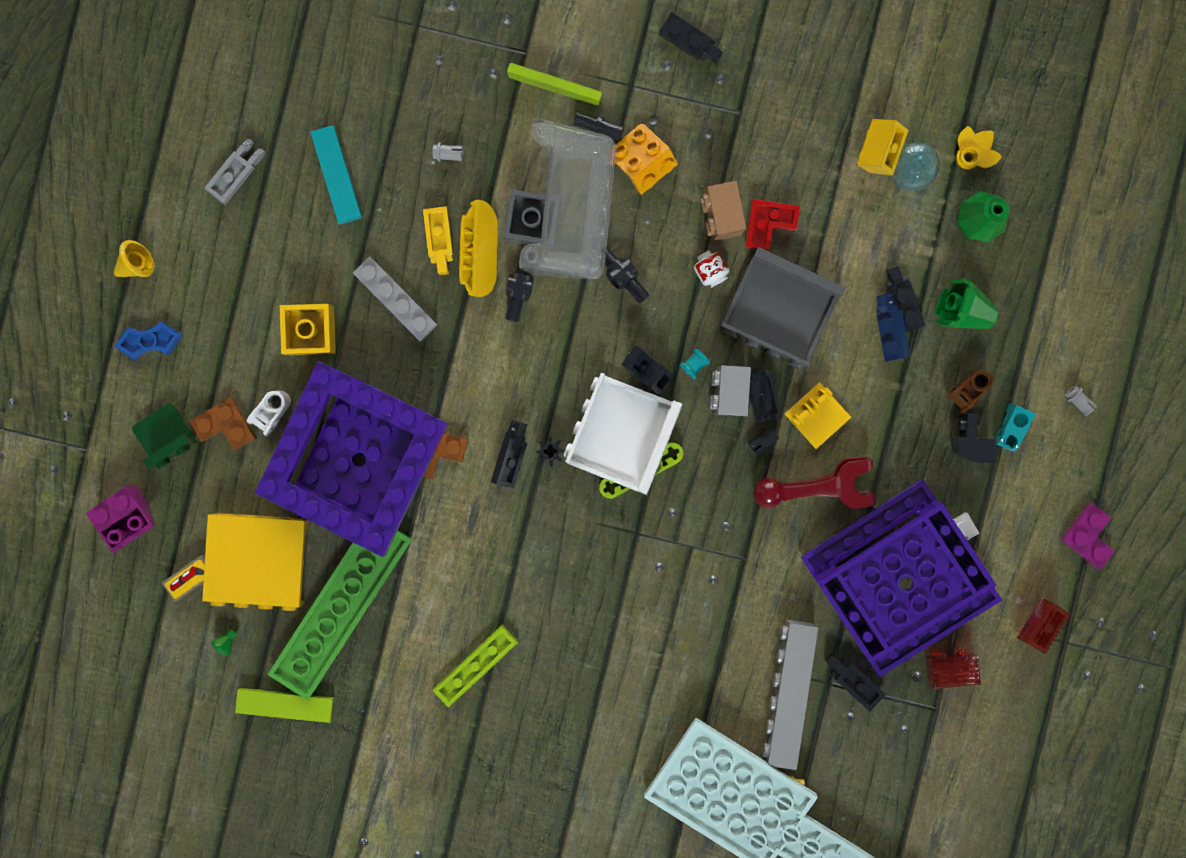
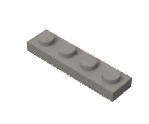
M370 256L353 272L419 341H422L437 326L422 308Z

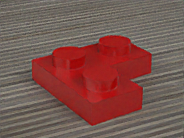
M753 199L745 248L757 249L760 247L769 251L773 228L796 231L800 206Z

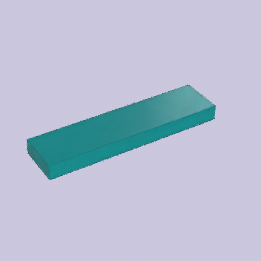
M332 125L310 132L338 224L341 225L363 218L335 127Z

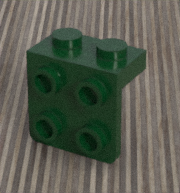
M173 404L164 405L132 427L133 433L149 456L142 460L148 469L157 468L159 470L171 463L170 459L176 455L180 457L191 450L190 447L197 443L194 435Z

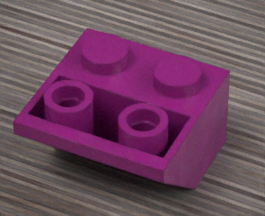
M137 485L125 486L86 513L112 553L117 552L154 527L150 505Z

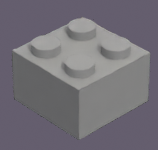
M721 365L716 367L715 371H712L711 386H715V395L710 396V409L714 410L713 415L748 416L751 367Z

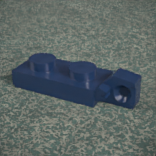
M893 294L877 296V319L885 362L910 357L902 310H899L898 306L895 305Z

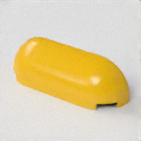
M475 200L470 203L472 206L468 210L467 215H463L461 219L459 278L460 283L465 285L466 290L469 292L468 295L484 297L492 291L496 282L498 221L493 208L487 202Z

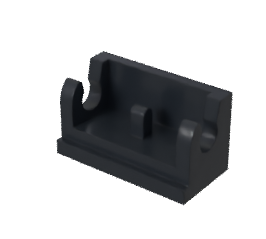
M772 371L750 375L749 397L755 422H765L783 417Z

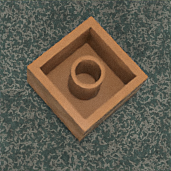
M737 181L708 186L703 194V198L700 199L702 212H707L708 222H705L707 236H712L713 242L741 236L746 230V224Z

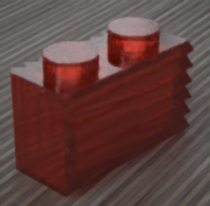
M1041 598L1017 639L1033 649L1047 654V650L1050 649L1049 646L1053 645L1052 642L1055 641V637H1058L1057 633H1060V629H1063L1062 625H1065V621H1068L1067 617H1070V613L1055 603Z
M968 649L956 650V654L947 655V652H933L931 657H926L928 686L932 689L981 685L979 656L971 653V650Z

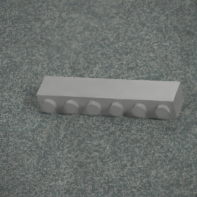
M786 620L785 626L782 625L780 640H783L782 649L777 651L776 662L779 663L778 673L775 672L773 677V687H776L775 696L770 698L769 710H772L771 720L768 719L766 723V734L769 735L768 741L763 744L762 757L765 758L768 766L797 770L818 627L813 623Z

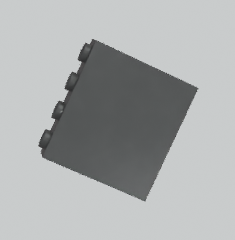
M758 247L749 262L719 328L724 329L723 334L736 339L739 336L745 339V344L752 348L758 349L760 346L767 349L766 354L779 359L782 356L788 359V364L798 369H801L802 366L808 367L811 364L809 362L836 302L843 295L846 287Z

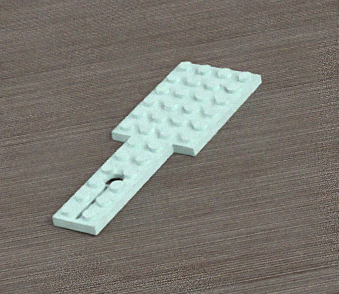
M697 718L694 719L644 793V798L740 858H776L777 855L783 858H875L807 815V812L818 798L817 793L777 768L768 766L766 761Z

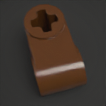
M984 370L971 371L950 389L945 397L948 400H953L960 407V412L964 414L991 388L993 384L992 375ZM978 374L983 378V384L980 387H977L974 382Z

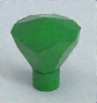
M230 629L226 635L214 639L211 644L218 654L230 656L233 640L238 634Z

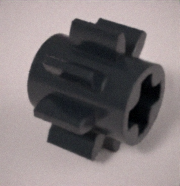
M549 436L548 443L545 444L543 441H539L543 447L542 450H537L536 453H542L541 463L546 459L549 460V464L552 466L554 459L562 461L559 454L565 452V449H560L558 446L561 440L554 443L552 442V437ZM549 444H552L553 448L558 451L553 454V458H549V455L544 453V449H547Z

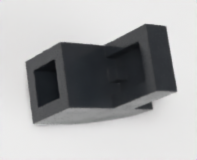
M636 345L626 355L625 360L621 364L631 375L660 396L675 377Z
M961 414V418L957 422V431L960 433V437H950L954 452L966 461L994 463L996 439L977 438L978 414Z

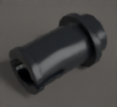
M772 427L768 430L765 428L764 433L748 443L756 456L774 443L776 445V441L780 439Z

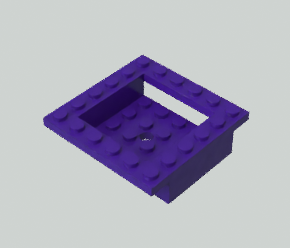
M318 361L255 493L381 557H385L449 423ZM331 395L336 396L337 399L297 482H290ZM359 453L364 454L366 458L365 464L361 467L355 464V457Z
M920 479L800 556L879 677L1002 601L994 588L997 585L943 503L936 500L923 479ZM916 514L917 517L836 568L835 564ZM903 577H910L912 579V585L909 589L903 590L900 588L899 582Z

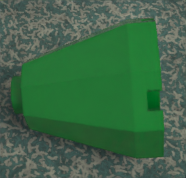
M979 191L960 203V212L956 223L966 239L987 243L1005 232L1010 208L999 195Z
M952 279L949 282L952 286L949 289L944 288L940 292L934 310L935 316L940 318V320H937L938 325L945 328L989 329L997 322V307L971 281Z

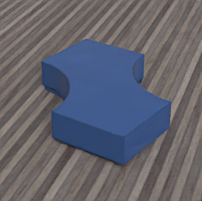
M161 321L154 328L146 331H137L127 327L114 347L133 360H137L146 352L155 350L170 355L183 335Z

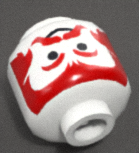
M709 250L697 257L699 262L695 264L694 270L703 285H710L712 288L728 279L726 275L730 270L720 253L711 254Z

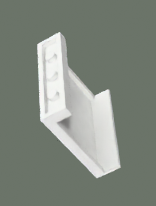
M601 372L600 377H595L590 390L594 391L591 399H586L581 412L585 414L582 422L577 421L574 427L573 435L576 436L573 444L568 443L564 457L567 459L565 462L647 495L681 411L682 404L674 400L671 402L605 376Z

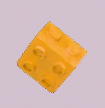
M644 124L638 125L607 153L609 158L629 176L635 189L641 195L678 165L670 148Z

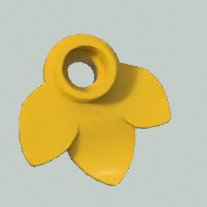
M969 126L963 129L957 140L959 146L956 154L957 164L967 170L973 169L976 166L986 169L995 165L1002 156L998 152L990 150L994 132L982 131L975 134ZM965 154L970 155V162H967L964 159Z

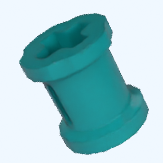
M696 348L693 350L694 354L685 363L679 365L694 380L697 378L696 374L705 365L711 363Z

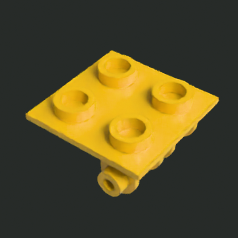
M820 382L785 413L786 417L815 449L851 418L834 399L833 393Z

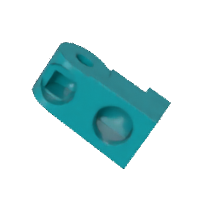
M1009 403L1002 427L995 437V444L1015 452L1025 437L1036 413Z

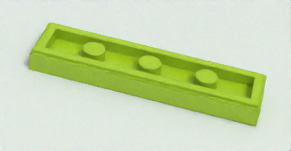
M514 63L509 64L507 72L508 77L598 107L602 99L601 91Z
M502 624L434 687L432 691L449 708L518 643V640Z
M239 688L237 691L235 713L331 723L334 697L312 695L309 700H306L296 693Z

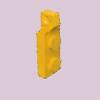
M445 206L423 209L428 256L431 259V263H437L438 274L447 275L449 274L448 261H453L448 208Z

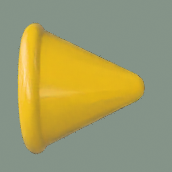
M126 240L122 242L119 247L114 275L116 277H148L152 275L155 265L150 252L136 241Z

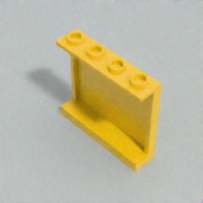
M225 513L208 514L202 601L210 602L211 606H225V603H234V607L247 608L249 604L258 605L259 609H273V606H282V610L285 611L297 610V607L304 604V600H301L305 534L306 529H309L310 521L302 518Z

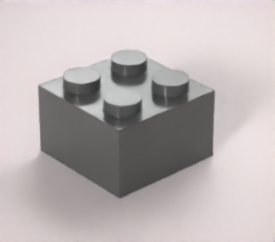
M511 189L504 240L506 242L552 249L560 204L559 197Z

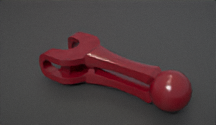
M868 457L844 458L837 464L833 473L807 481L778 482L772 478H764L756 483L753 489V497L759 506L767 509L778 506L782 500L788 501L810 496L839 497L846 506L852 509L874 506L876 504V496L872 492L855 490L854 487L855 479L859 474L872 470L873 460Z

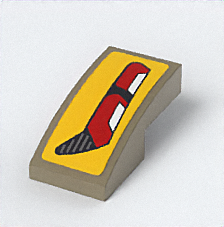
M204 554L162 582V585L174 602L181 600L194 589L203 585Z

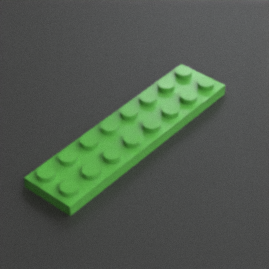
M398 530L385 557H381L352 543L267 675L304 699L309 700L413 539Z

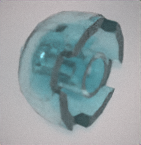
M922 142L904 145L893 174L897 186L906 191L915 192L926 188L934 182L940 169V160L937 152L933 147Z

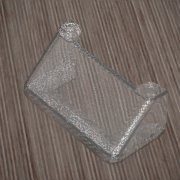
M534 119L533 137L535 141L540 145L550 146L541 244H528L522 249L519 268L535 276L597 279L603 274L605 267L616 144L607 135L548 120Z

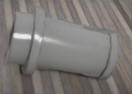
M441 142L438 145H433V159H437L438 162H441V160H463V146L442 145Z
M1073 386L1066 392V400L1072 402L1084 416L1089 415L1097 405L1082 392L1083 389L1081 387Z

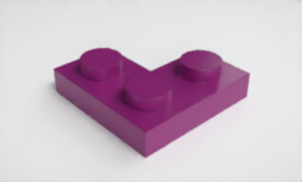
M1088 503L1060 539L1099 570L1102 569L1115 552L1097 537L1111 517L1093 503Z

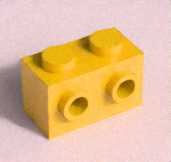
M872 119L862 151L859 154L857 165L868 173L893 176L909 130L897 120Z

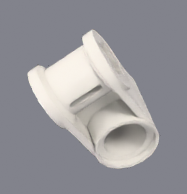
M284 391L268 392L249 415L247 422L249 424L253 423L264 431L263 434L265 436H268L276 428L281 417L291 404L290 396ZM276 395H278L282 401L281 406L279 408L275 407L273 404V398Z

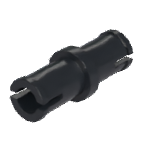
M579 110L574 120L575 126L593 131L594 135L598 136L601 134L617 141L620 140L624 126L606 121L602 116L595 117Z

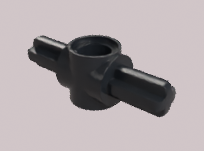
M606 245L600 246L595 251V255L608 268L606 276L616 289H626L638 303L644 302L649 297V293L637 281L638 272L635 266L627 258L618 259Z
M529 252L520 253L516 273L512 272L508 278L505 293L507 297H510L505 319L508 321H519L523 302L529 300L534 279L530 277L534 255Z

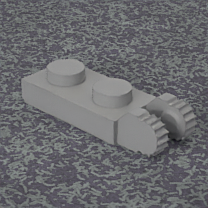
M246 139L237 151L230 155L204 188L224 205L228 203L255 169L254 166L258 165L265 155V151L259 148L248 161L242 158L248 154L254 144L250 139Z

